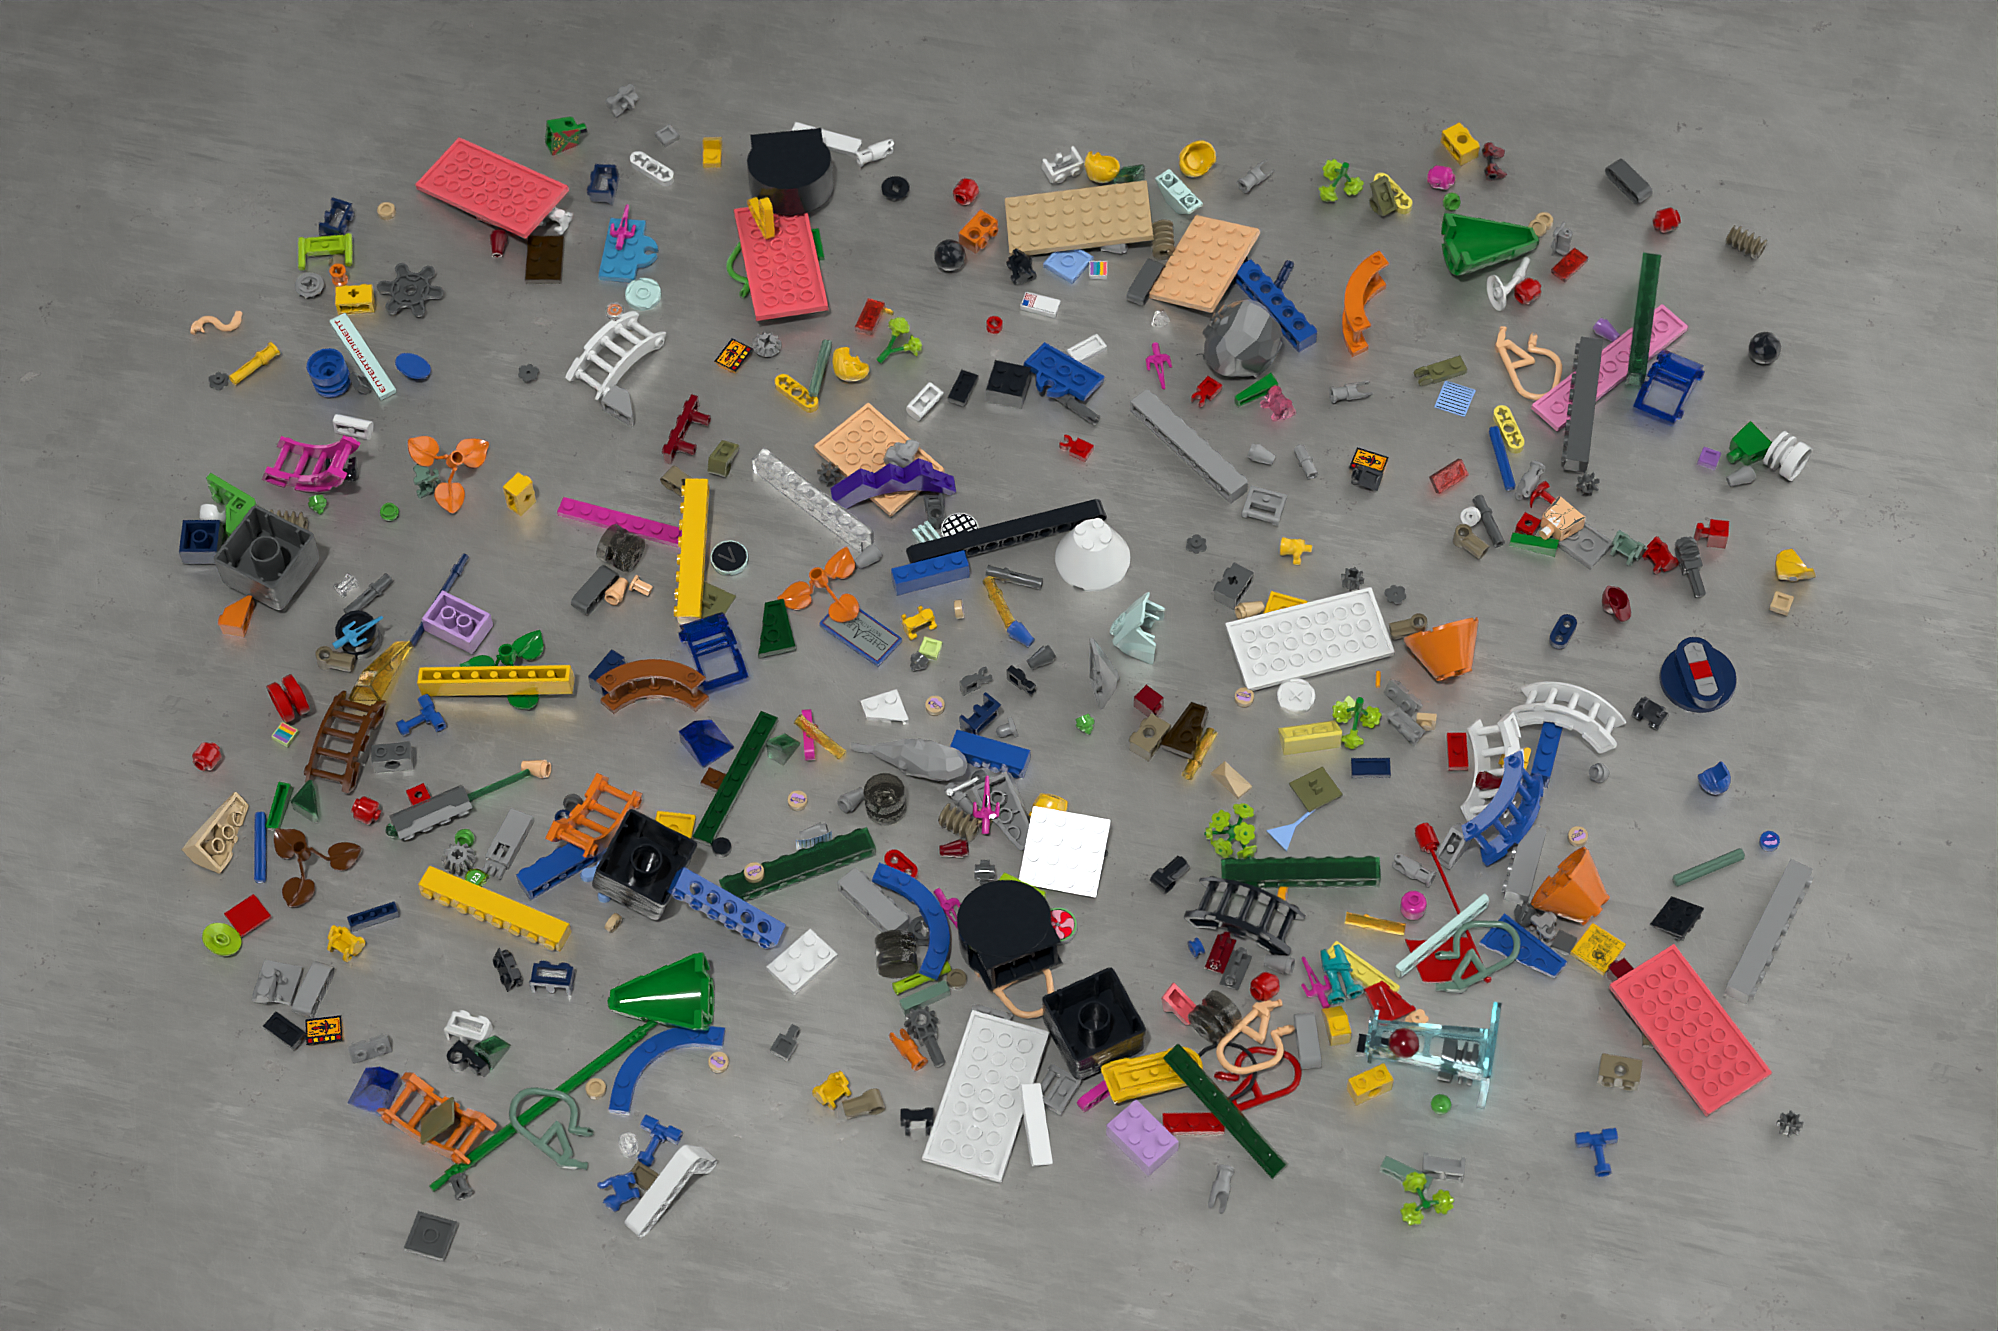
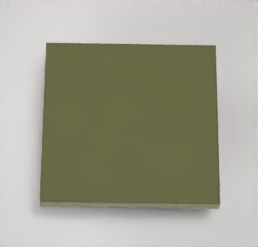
M704 582L701 619L718 626L735 600L736 595Z
M1323 766L1289 783L1309 813L1343 796Z
M453 1097L421 1118L422 1145L439 1133L445 1132L454 1123Z

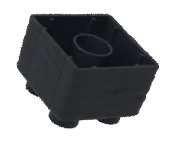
M630 809L625 814L605 854H603L601 861L596 867L592 886L596 891L651 919L658 920L673 897L672 894L668 893L677 871L683 867L688 868L697 848V842L634 809Z
M1112 967L1103 969L1089 977L1043 996L1044 1024L1075 1079L1086 1078L1101 1071V1067L1107 1063L1130 1058L1143 1051L1146 1035L1145 1025Z

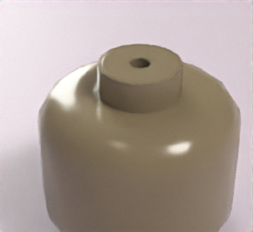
M334 254L332 259L329 258L328 265L342 264L345 266V256Z

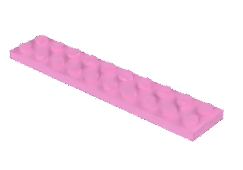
M1661 304L1604 348L1601 352L1596 401L1688 330V326ZM1572 374L1533 403L1531 407L1535 413L1557 432L1566 425L1567 419L1570 420V415H1567L1568 404H1572V400H1569L1570 389L1574 388V385L1571 384Z

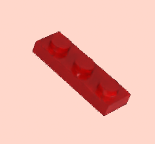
M1163 1113V1126L1172 1135H1224L1225 1133L1224 1125L1213 1113Z

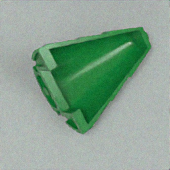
M1444 213L1441 235H1444L1443 240L1445 243L1442 244V251L1445 263L1454 275H1464L1490 265L1493 266L1504 260L1514 259L1535 250L1539 244V238L1531 227L1453 213Z
M703 952L694 953L611 989L610 997L607 999L608 1008L613 1013L642 1021L650 1020L693 1031L708 1030L709 1026L707 1025L712 1024L714 1015L713 979L707 973V970H710V966Z

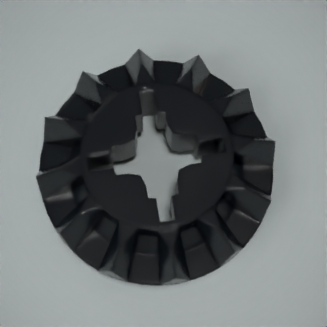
M892 176L883 181L881 191L886 199L890 198L893 201L895 199L902 200L903 197H907L910 186L903 177ZM893 185L894 187H896V189H898V192H895V190H893Z

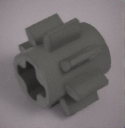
M831 461L827 465L821 463L822 470H817V473L821 474L819 481H825L826 485H828V482L835 484V477H840V473L836 472L838 465L834 467L831 465ZM827 470L831 471L830 476H826Z
M1585 471L1582 477H1577L1581 483H1578L1576 486L1577 489H1582V495L1589 493L1591 496L1594 490H1599V487L1595 484L1600 483L1599 478H1594V472L1587 474Z
M1356 567L1346 568L1345 574H1341L1342 587L1346 586L1349 591L1359 590L1360 584H1364L1363 571L1359 572Z
M980 860V864H975L974 879H979L980 884L989 883V880H994L995 865H990V860Z
M1524 902L1522 906L1517 904L1513 912L1515 913L1514 916H1516L1515 921L1520 925L1528 927L1532 923L1530 921L1533 915L1538 916L1537 909L1528 902Z
M1792 1110L1786 1115L1781 1113V1120H1777L1776 1123L1777 1126H1781L1779 1133L1786 1134L1788 1138L1794 1133L1799 1135V1128L1803 1126V1122L1799 1121L1800 1114L1796 1115L1792 1113Z

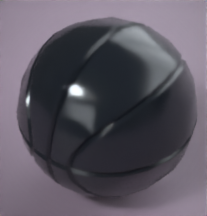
M944 240L935 248V263L945 271H955L965 261V249L955 240Z
M1760 332L1751 339L1748 350L1755 362L1770 364L1779 357L1781 344L1774 334Z

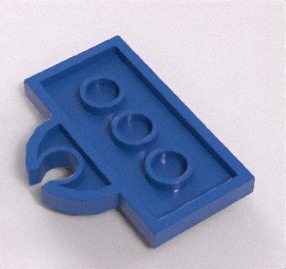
M1045 342L1024 361L1023 365L1031 367V372L1036 374L1035 385L1039 392H1042L1046 385L1052 386V388L1047 390L1046 396L1057 398L1070 393L1078 399L1085 401L1105 379V376Z

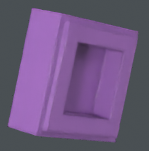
M1703 447L1697 465L1715 470L1721 457V452Z

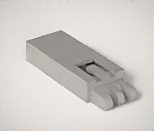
M512 808L509 810L485 855L486 864L483 867L482 873L487 874L491 868L489 876L494 877L498 871L496 878L502 879L505 871L510 869L534 824L533 816ZM503 846H508L510 848L504 858L501 857L505 853V850L502 849Z

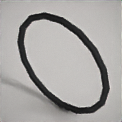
M1232 1042L1226 1045L1241 1049L1249 1056L1253 1065L1257 1064L1252 1053L1242 1045ZM1218 1043L1204 1048L1198 1053L1199 1057L1205 1052L1216 1048ZM1257 1071L1253 1072L1249 1085L1243 1091L1229 1098L1231 1101L1242 1097L1252 1088L1257 1077Z

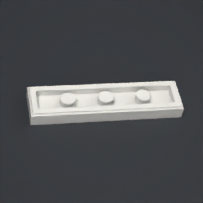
M795 122L792 131L816 127ZM821 129L823 142L829 150L855 157L854 152H859L862 140Z
M1041 1083L1020 1085L1019 1089L1031 1167L1051 1165L1053 1161Z

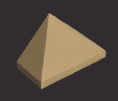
M1226 761L1211 772V775L1237 799L1241 798L1252 788V785Z

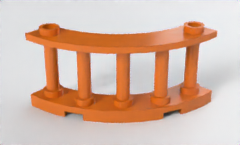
M1380 250L1367 257L1358 265L1346 286L1342 330L1344 342L1352 357L1367 351L1369 347L1362 334L1363 330L1371 327L1365 315L1364 307L1375 295L1386 289L1387 284L1379 275V271L1387 267L1389 262Z
M596 773L584 794L586 800L583 804L576 805L569 813L570 818L553 820L545 839L552 842L565 840L584 849L583 857H595L609 846L627 811L630 809L635 810V808L640 806L643 793L633 790L630 795L609 785L607 782L608 777ZM602 792L610 793L627 801L621 814L598 804L597 800ZM595 810L616 821L610 828H606L587 819L586 816L590 811L593 812ZM584 825L602 835L593 838L576 830V828Z
M405 1072L401 1077V1080L405 1082L404 1090L389 1110L387 1108H378L377 1112L382 1115L380 1118L389 1125L392 1123L421 1143V1133L415 1130L414 1127L430 1106L434 1104L439 1106L449 1098L446 1096L443 1099L433 1093L434 1088L416 1074ZM416 1091L424 1097V1101L406 1124L395 1114L411 1092ZM454 1101V1117L460 1119V1124L444 1145L434 1141L435 1137L423 1145L451 1159L458 1165L460 1163L469 1165L471 1161L464 1154L480 1132H484V1130L493 1132L497 1124L483 1112L474 1111L469 1108L466 1111L459 1109L460 1105ZM471 1125L474 1126L459 1149L452 1148L465 1129Z

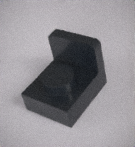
M1357 466L1352 472L1351 483L1378 491L1383 473L1366 466Z

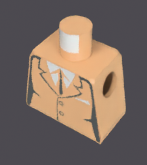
M1558 496L1542 516L1540 524L1542 529L1539 531V535L1544 540L1553 536L1555 539L1562 541L1583 529L1586 517L1561 496Z

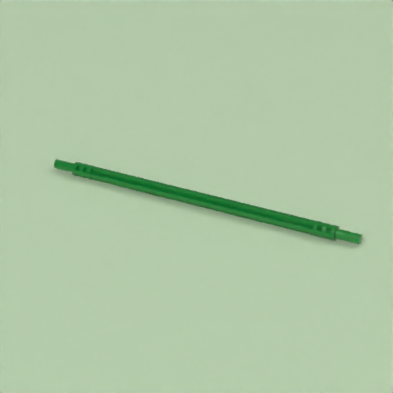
M649 1020L643 1026H638L554 1090L562 1091L566 1094L570 1093L645 1037L646 1033L659 1023ZM545 1096L517 1117L519 1124L523 1127L558 1102L560 1098ZM511 1122L465 1156L471 1161L469 1165L463 1163L458 1165L455 1163L444 1171V1175L429 1185L430 1189L435 1192L447 1183L451 1176L465 1172L469 1167L514 1135L517 1131L513 1128Z

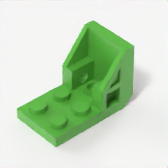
M210 473L206 480L212 494V499L218 504L226 505V532L229 538L251 507L257 506L255 498Z

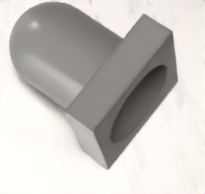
M1012 717L1007 718L1009 723L999 726L996 730L999 737H1005L1013 734L1015 738L1019 737Z

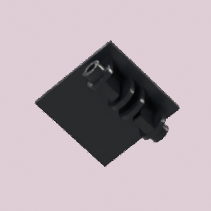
M1671 896L1650 923V926L1674 934L1673 939L1676 942H1680L1685 939L1687 932H1690L1697 920L1701 918L1704 908Z

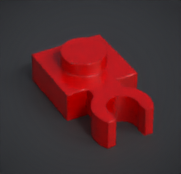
M1207 376L1197 386V392L1192 394L1191 402L1200 399L1198 406H1204L1206 398L1211 401L1222 390V384Z
M1064 435V441L1068 443H1059L1061 450H1069L1070 456L1082 462H1086L1094 450L1093 444L1080 438L1073 441L1069 435Z

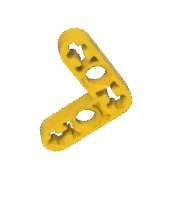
M757 197L748 199V208L765 239L775 237L773 208L768 197L759 200Z

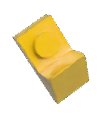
M704 137L702 140L703 168H721L722 137Z

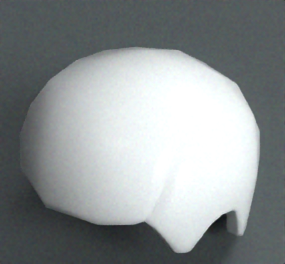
M203 504L200 507L199 519L221 520L222 526L226 524V512L219 513L216 505Z

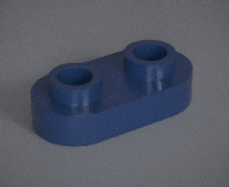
M1564 614L1558 619L1549 638L1552 647L1562 649L1568 645L1577 627V620L1573 615Z

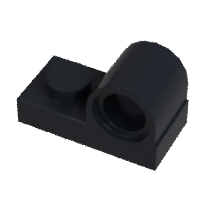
M458 1040L448 1050L446 1056L452 1071L462 1072L469 1066L473 1073L476 1075L479 1073L484 1078L490 1073L488 1064L462 1041ZM461 1057V1060L453 1061L455 1058Z

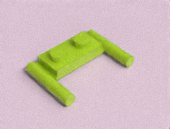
M352 234L310 238L299 237L298 269L301 271L305 270V254L308 256L344 254V251L345 266H352Z

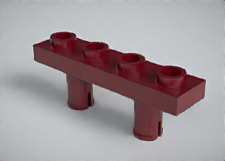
M691 394L689 400L685 401L683 412L677 417L676 427L670 431L669 441L662 448L664 463L672 464L679 451L694 456L697 445L683 441L691 423L694 422L707 427L710 424L711 415L697 412L700 405L699 398L696 395Z

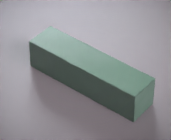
M945 980L899 1000L900 1007L904 1015L910 1014L911 1008L917 1010L918 1005L924 1008L950 996V989Z
M1388 1156L1385 1157L1380 1167V1172L1402 1182L1409 1173L1415 1171L1419 1174L1422 1173ZM1425 1174L1427 1183L1423 1186L1422 1191L1427 1193L1432 1184L1433 1177Z

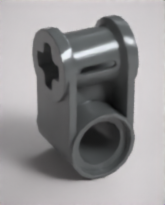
M939 493V495L934 496L923 495L928 522L934 529H941L942 523L945 520L943 494Z

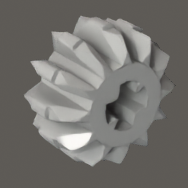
M457 842L456 846L450 844V849H444V855L442 856L443 866L446 870H449L451 875L456 872L460 876L462 871L466 874L468 873L467 868L473 869V862L476 861L473 849L469 848L468 844L465 843L461 846Z

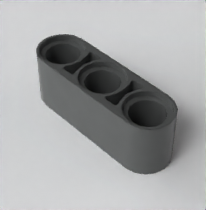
M1619 159L1605 168L1607 177L1634 204H1639L1652 196L1651 186L1623 159Z
M1148 258L1130 286L1126 299L1145 306L1154 282L1158 280L1160 272L1166 265Z
M605 565L600 566L574 595L571 606L585 615L591 614L605 598V591L620 578V575Z

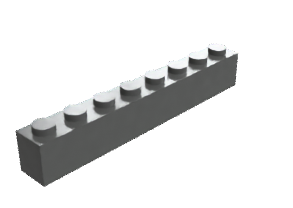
M1581 336L1580 343L1575 345L1574 354H1578V356L1573 361L1572 369H1575L1576 372L1575 374L1572 373L1571 384L1574 385V388L1570 389L1569 400H1572V404H1568L1567 415H1570V420L1567 419L1565 431H1568V435L1564 436L1563 441L1566 451L1563 450L1561 462H1564L1565 470L1587 471L1603 339Z

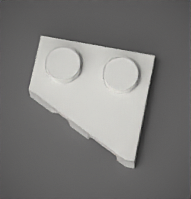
M897 689L860 701L867 720H881L883 722L894 720L903 721V724L909 723Z

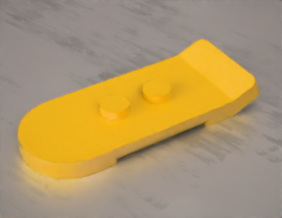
M1183 1047V1049L1192 1057V1059L1203 1069L1202 1061L1199 1055L1192 1049ZM1169 1048L1167 1051L1140 1057L1115 1060L1103 1065L1101 1072L1115 1104L1121 1103L1128 1099L1187 1086L1163 1059L1172 1048Z

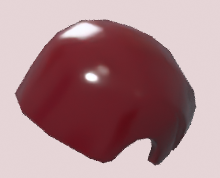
M1397 1029L1388 1039L1389 1050L1396 1057L1407 1059L1413 1057L1418 1052L1419 1039L1417 1034L1411 1029Z

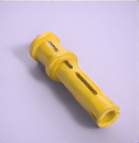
M269 342L267 347L256 352L255 357L228 376L231 382L237 385L262 365L266 366L268 361L280 355L278 348L272 342Z

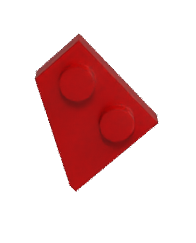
M1384 981L1364 989V993L1380 1026L1416 1010L1413 1005L1406 1002L1400 994L1393 991Z

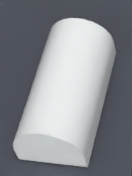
M929 382L907 405V413L913 419L920 421L943 396L944 392Z
M336 414L333 418L335 433L370 440L373 432L372 421Z

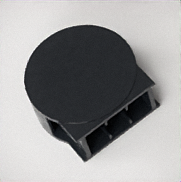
M821 128L750 135L752 149L748 154L747 169L752 198L757 197L759 200L768 197L772 204L773 213L778 215L804 214L817 209L828 200L833 191L832 161L829 148L823 142Z
M1014 880L992 881L977 887L962 901L957 914L960 952L968 966L980 974L988 991L1062 963L1057 951V944L1061 943L1051 924L1050 907L1045 897L1032 886Z

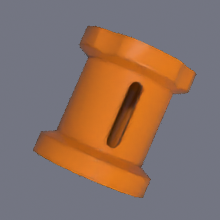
M342 264L332 265L329 272L333 277V285L336 287L346 285L348 277L345 274V266Z

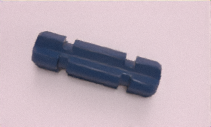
M1286 260L1284 262V267L1281 268L1277 280L1274 282L1277 288L1283 289V285L1294 268L1293 261Z

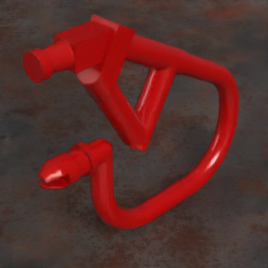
M1258 1046L1247 1048L1252 1054L1275 1056L1277 1053V1049ZM1242 1051L1236 1058L1234 1066L1241 1067L1243 1060L1248 1055ZM1284 1051L1283 1058L1290 1061L1295 1070L1294 1080L1288 1087L1263 1095L1255 1079L1251 1088L1255 1098L1237 1104V1099H1235L1232 1103L1240 1111H1244L1292 1093L1299 1086L1302 1076L1301 1065L1297 1058L1291 1053ZM1218 1071L1214 1073V1078L1221 1081L1237 1082L1240 1074H1231V1072ZM1249 1074L1228 1098L1243 1091L1249 1085L1253 1074Z

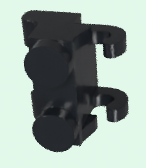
M1014 249L1013 255L1008 257V261H1006L1008 268L1013 273L1010 276L1012 282L1017 285L1036 279V272L1033 271L1031 266L1032 258L1021 250Z
M356 457L349 458L348 461L352 464H348V468L343 469L347 473L344 480H348V482L358 479ZM326 459V470L329 468L333 459Z
M1645 696L1644 698L1641 697L1640 701L1637 702L1631 716L1639 721L1642 719L1649 722L1648 726L1658 731L1668 719L1669 714L1666 712L1665 707L1658 705Z
M933 1107L921 1110L901 1108V1127H905V1137L910 1136L909 1128H926V1136H930V1126L934 1125Z

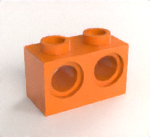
M980 209L959 232V243L976 254L986 246L991 237H995L998 233V220Z

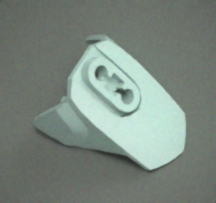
M1147 592L1119 615L1111 626L1110 634L1114 635L1112 640L1114 646L1118 647L1122 652L1148 664H1153L1156 643L1153 642L1155 636L1144 632L1140 626L1142 625L1150 629L1155 621H1163L1165 608L1148 600L1150 593Z

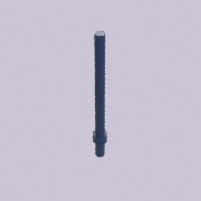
M463 553L457 564L453 565L449 577L435 600L442 590L448 593L456 578L460 577L464 570L463 567L469 559L467 554ZM422 621L408 642V645L412 648L415 647L425 631Z

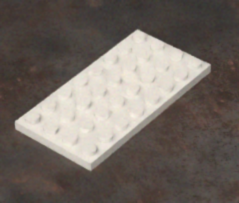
M1371 587L1225 623L1247 690L1252 691L1286 683L1292 679H1303L1394 656L1395 653Z
M972 1010L922 1157L924 1161L996 1182H1002L1023 1118L1019 1086L1034 1084L1050 1035L1049 1031Z

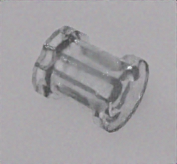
M347 573L345 578L338 584L335 583L333 587L341 597L345 598L351 589L359 586V583L350 573Z
M629 1132L622 1134L618 1140L622 1155L625 1157L635 1156L639 1150L636 1136Z

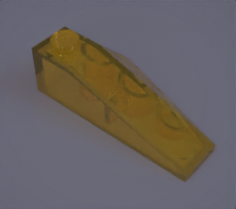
M411 641L394 642L365 668L348 699L350 701H381L412 645Z

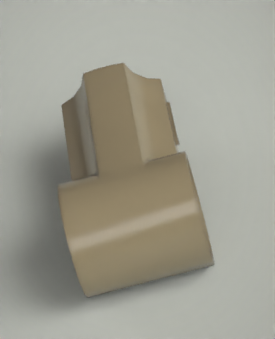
M1460 524L1456 527L1453 544L1458 548H1465L1478 559L1482 558L1490 546L1473 534L1471 527L1467 524Z
M1417 613L1410 619L1389 623L1391 638L1396 640L1421 631H1427L1426 616Z
M327 646L319 647L316 650V660L320 669L329 670L333 668L348 672L353 670L355 655L332 651Z
M877 1088L865 1091L862 1096L842 1101L847 1119L867 1113L869 1115H877L885 1110L880 1090Z

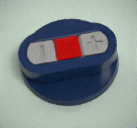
M1688 637L1678 644L1677 649L1667 656L1659 673L1660 685L1666 697L1679 708L1690 712L1707 713L1718 710L1731 700L1736 690V672L1731 661L1722 652L1713 648L1708 641L1700 637Z

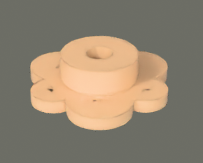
M1417 1009L1409 1013V1016L1405 1018V1023L1410 1025L1412 1030L1417 1028L1424 1030L1429 1018L1422 1009Z

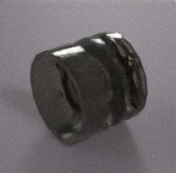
M613 524L605 531L599 541L596 551L597 558L609 565L613 564V567L624 573H629L635 568L642 557L645 539L634 533H629L627 529L617 524Z
M880 773L867 780L864 786V800L868 818L879 825H891L901 820L906 813L905 788L902 781L890 773Z
M889 930L875 937L877 974L885 978L898 979L909 977L917 972L916 936L912 932L907 930Z
M1212 990L1202 999V1005H1196L1194 1010L1188 1014V1020L1200 1036L1210 1043L1217 1045L1228 1034V1030H1232L1242 1020V1015L1237 1006L1227 996L1219 991Z

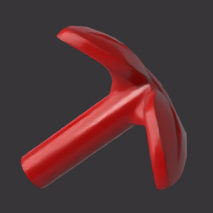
M1547 481L1541 482L1531 494V508L1537 496H1541L1550 504L1556 500L1545 491V489L1550 487Z

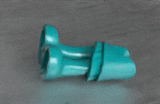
M1339 944L1333 946L1335 958L1331 959L1326 949L1320 951L1322 969H1324V973H1327L1332 987V993L1327 996V1001L1330 1005L1341 1004L1347 1001L1337 973H1341L1348 999H1355L1364 993V988L1360 984L1354 983L1350 974L1353 969L1350 967L1351 964Z

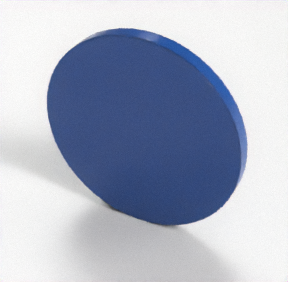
M402 353L395 359L397 369L410 378L423 379L428 377L431 372L429 363L418 355Z

